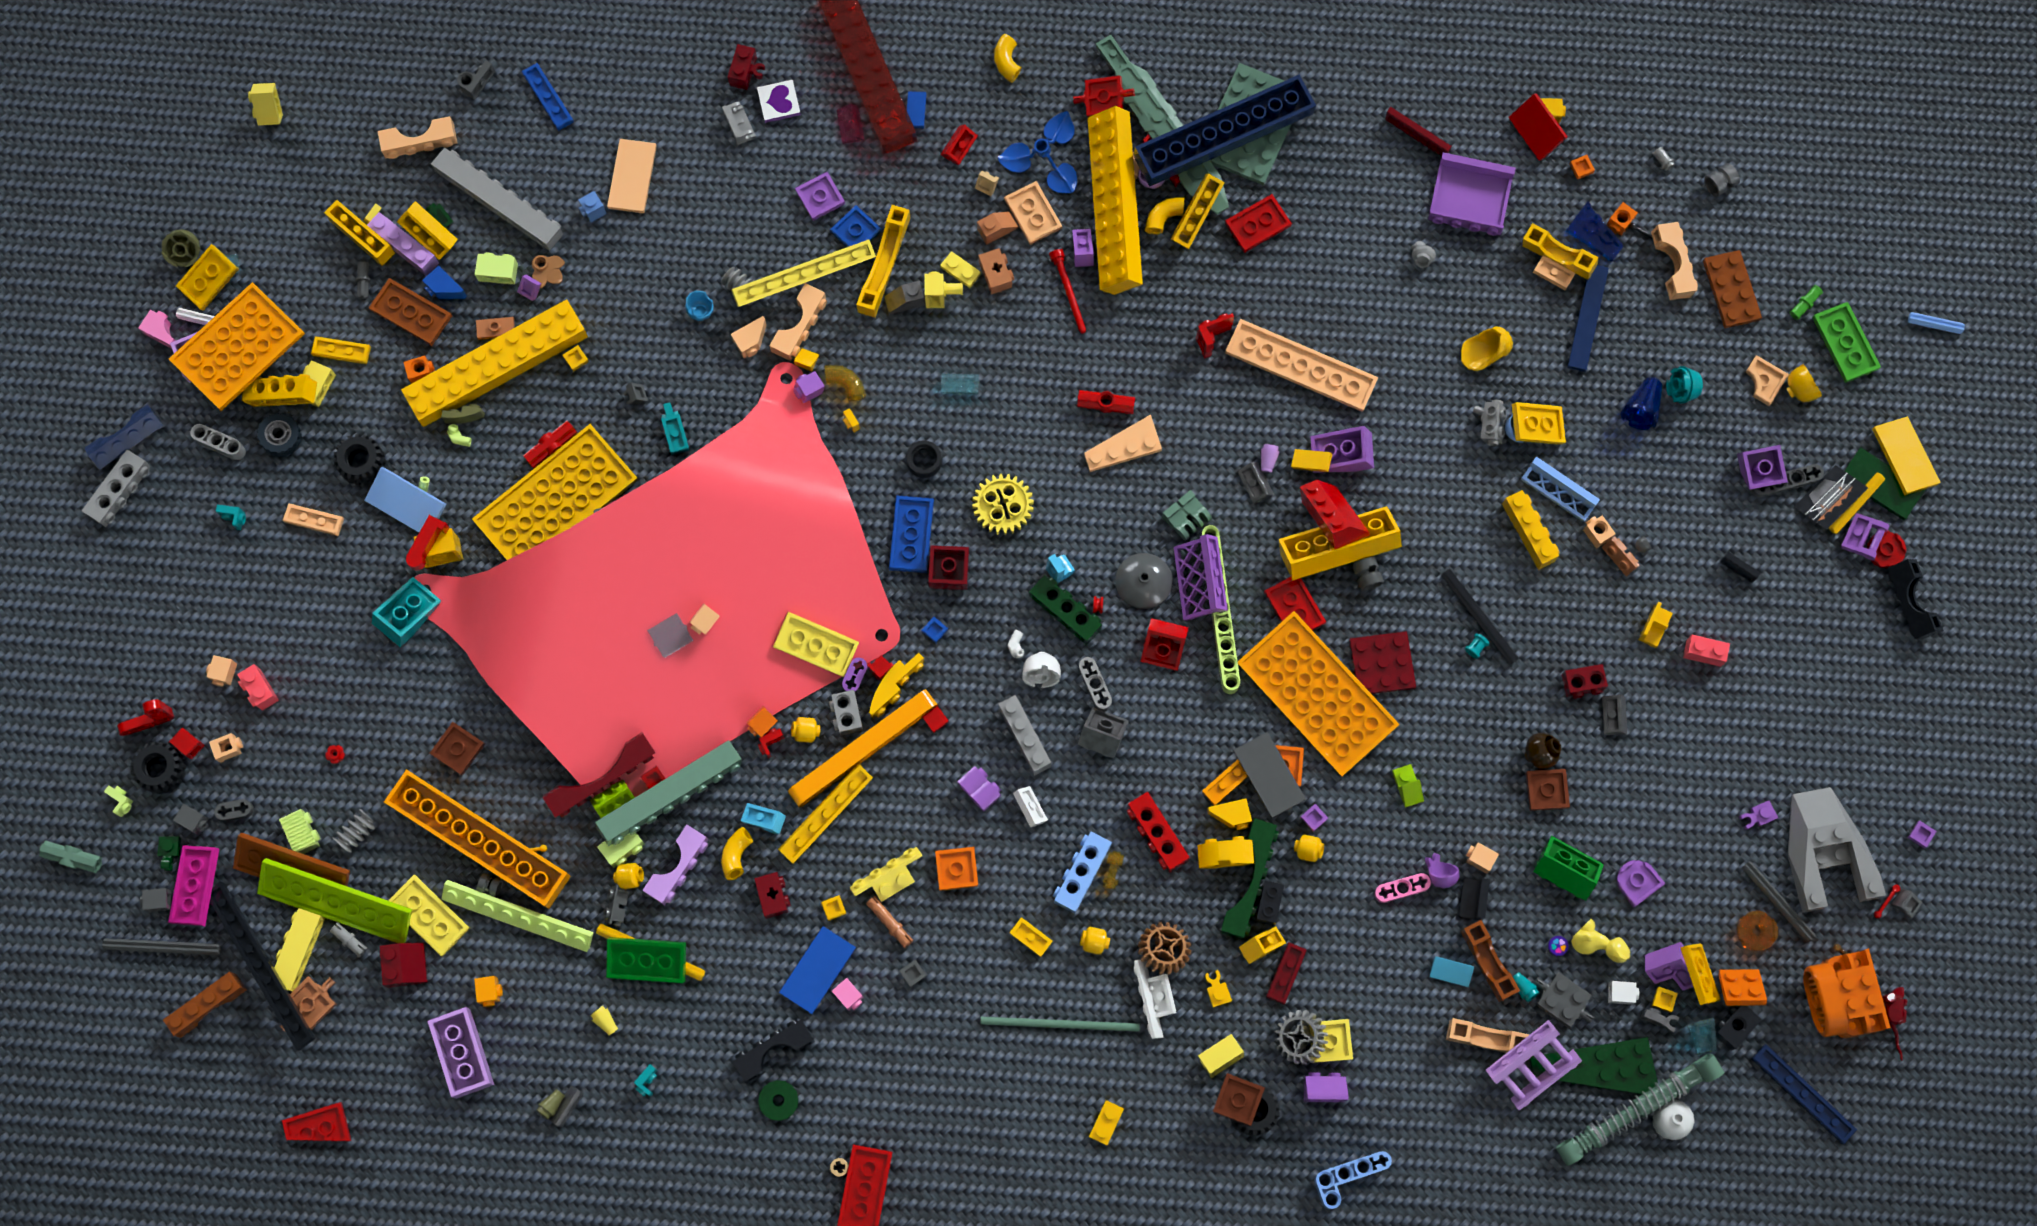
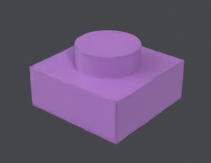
M524 275L517 292L533 301L537 298L541 283L528 275Z
M1316 804L1300 817L1313 832L1328 820V817Z
M1919 820L1907 838L1925 849L1937 831Z

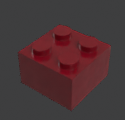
M931 545L929 588L967 590L969 547Z

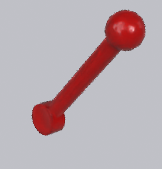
M1899 885L1892 886V892L1880 909L1874 912L1875 918H1881V913L1895 893L1900 891Z

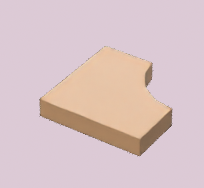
M1757 355L1746 370V373L1754 382L1755 391L1753 397L1767 406L1771 405L1789 375Z

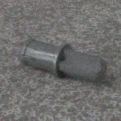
M358 262L357 278L355 279L357 282V297L367 299L369 297V283L371 282L369 278V263Z

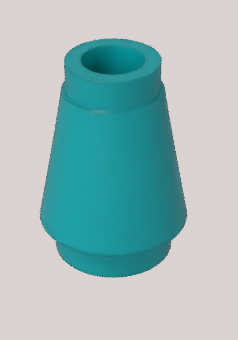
M1520 972L1513 976L1520 989L1518 993L1522 1000L1525 999L1528 1003L1539 994L1538 987L1521 975Z

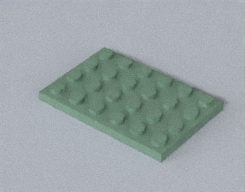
M1239 63L1218 110L1279 84L1284 80ZM1292 124L1210 161L1216 167L1264 186Z

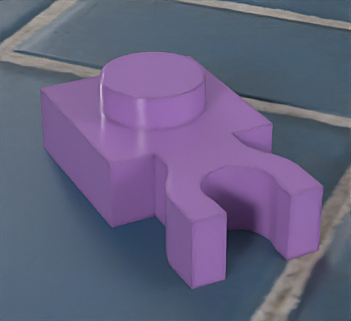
M1769 800L1751 808L1752 814L1745 813L1739 816L1740 820L1744 818L1749 820V824L1744 826L1745 830L1751 828L1756 822L1760 827L1778 818Z

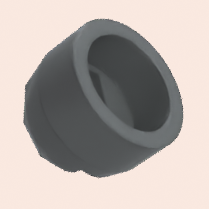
M1645 536L1636 541L1635 548L1638 552L1644 553L1652 549Z

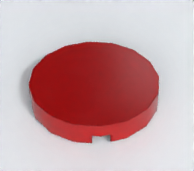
M1885 532L1877 548L1876 558L1871 560V562L1885 569L1902 562L1906 553L1904 540L1896 533ZM1875 535L1868 541L1867 549H1869Z

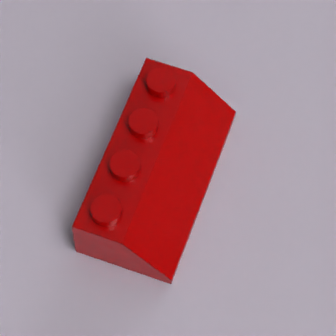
M1315 480L1300 486L1303 505L1334 549L1370 535V532L1335 485Z

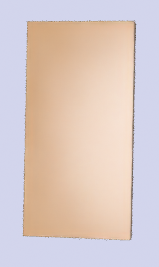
M626 139L619 140L607 205L608 209L645 213L657 147L656 143Z

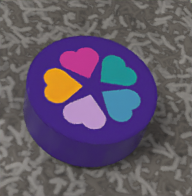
M1555 936L1549 940L1548 950L1552 955L1562 956L1568 951L1569 945L1564 937Z

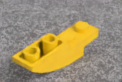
M920 653L916 654L905 665L899 660L884 676L871 703L869 713L872 719L883 715L890 703L892 705L901 698V689L898 686L905 685L913 672L918 673L924 667V657Z

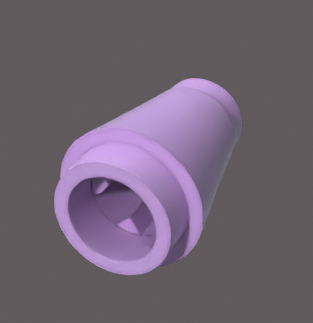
M1264 444L1263 448H1261L1262 472L1272 473L1280 453L1278 446Z

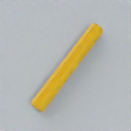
M1876 473L1865 485L1868 489L1829 527L1832 533L1838 534L1885 481L1882 474Z

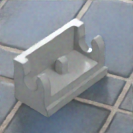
M740 102L722 107L737 145L756 138Z

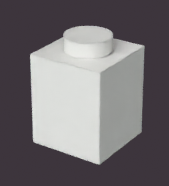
M1620 981L1608 983V1003L1632 1005L1639 999V988H1636V983Z

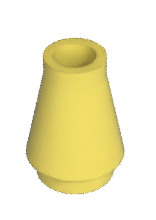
M601 1006L590 1015L593 1018L592 1021L605 1031L608 1036L618 1029L608 1008L605 1009L604 1006Z

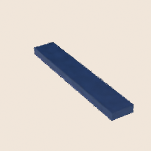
M1597 265L1589 280L1586 279L1567 368L1582 372L1587 370L1609 270L1608 267Z
M1764 1044L1751 1058L1841 1144H1845L1856 1132L1857 1129L1768 1045Z

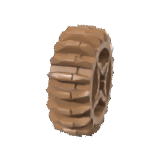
M1159 922L1157 926L1152 924L1150 929L1146 928L1145 934L1140 936L1141 941H1139L1138 947L1141 949H1139L1138 954L1143 955L1141 962L1147 961L1146 968L1153 967L1152 972L1158 969L1160 975H1163L1164 971L1170 975L1172 970L1177 973L1179 968L1183 969L1185 963L1189 961L1188 955L1191 954V950L1188 948H1190L1191 943L1185 942L1189 937L1188 935L1182 936L1183 929L1176 930L1177 924L1173 928L1170 927L1169 922L1165 926H1163L1162 922ZM1155 938L1156 947L1151 951L1150 940ZM1162 946L1167 947L1168 950L1165 951V950L1161 949V947H1162ZM1176 946L1179 947V957L1177 959L1174 958L1173 952Z

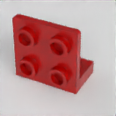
M1227 313L1222 314L1216 320H1206L1198 326L1196 341L1204 359L1212 355L1215 342L1214 336L1232 329L1233 313L1229 315Z

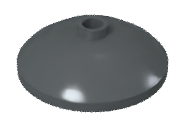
M1139 553L1125 559L1119 566L1115 578L1116 589L1121 599L1128 605L1138 609H1151L1162 604L1169 596L1173 583L1172 573L1168 565L1158 556L1149 553ZM1146 575L1148 579L1142 580L1141 576Z

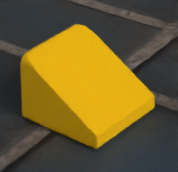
M802 348L796 356L794 364L812 372L819 354Z

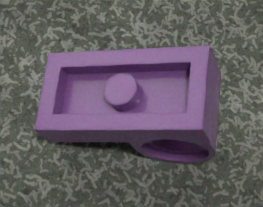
M1091 229L1072 230L1075 267L1094 266Z

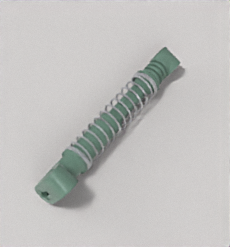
M1708 1053L1681 1071L1670 1073L1668 1079H1662L1660 1084L1655 1083L1656 1086L1652 1089L1648 1087L1649 1091H1642V1095L1639 1097L1635 1095L1636 1099L1632 1101L1629 1099L1628 1101L1631 1105L1627 1108L1622 1103L1624 1110L1619 1111L1615 1107L1617 1114L1613 1116L1609 1112L1611 1118L1608 1120L1602 1116L1603 1123L1599 1124L1595 1120L1598 1126L1592 1123L1588 1124L1583 1131L1584 1134L1579 1133V1137L1576 1135L1575 1140L1569 1138L1556 1146V1150L1566 1166L1574 1164L1583 1157V1152L1586 1154L1588 1153L1587 1150H1592V1147L1601 1148L1605 1144L1607 1145L1606 1137L1614 1140L1613 1133L1621 1136L1620 1129L1627 1132V1125L1634 1128L1633 1121L1640 1124V1116L1647 1120V1115L1653 1116L1654 1111H1661L1663 1105L1666 1104L1665 1107H1667L1668 1102L1674 1103V1099H1680L1681 1094L1683 1096L1687 1095L1695 1085L1702 1081L1711 1082L1722 1076L1725 1072L1714 1054Z

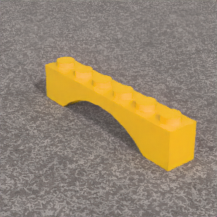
M892 205L890 208L876 259L856 304L858 313L876 318L910 221V210L895 205Z

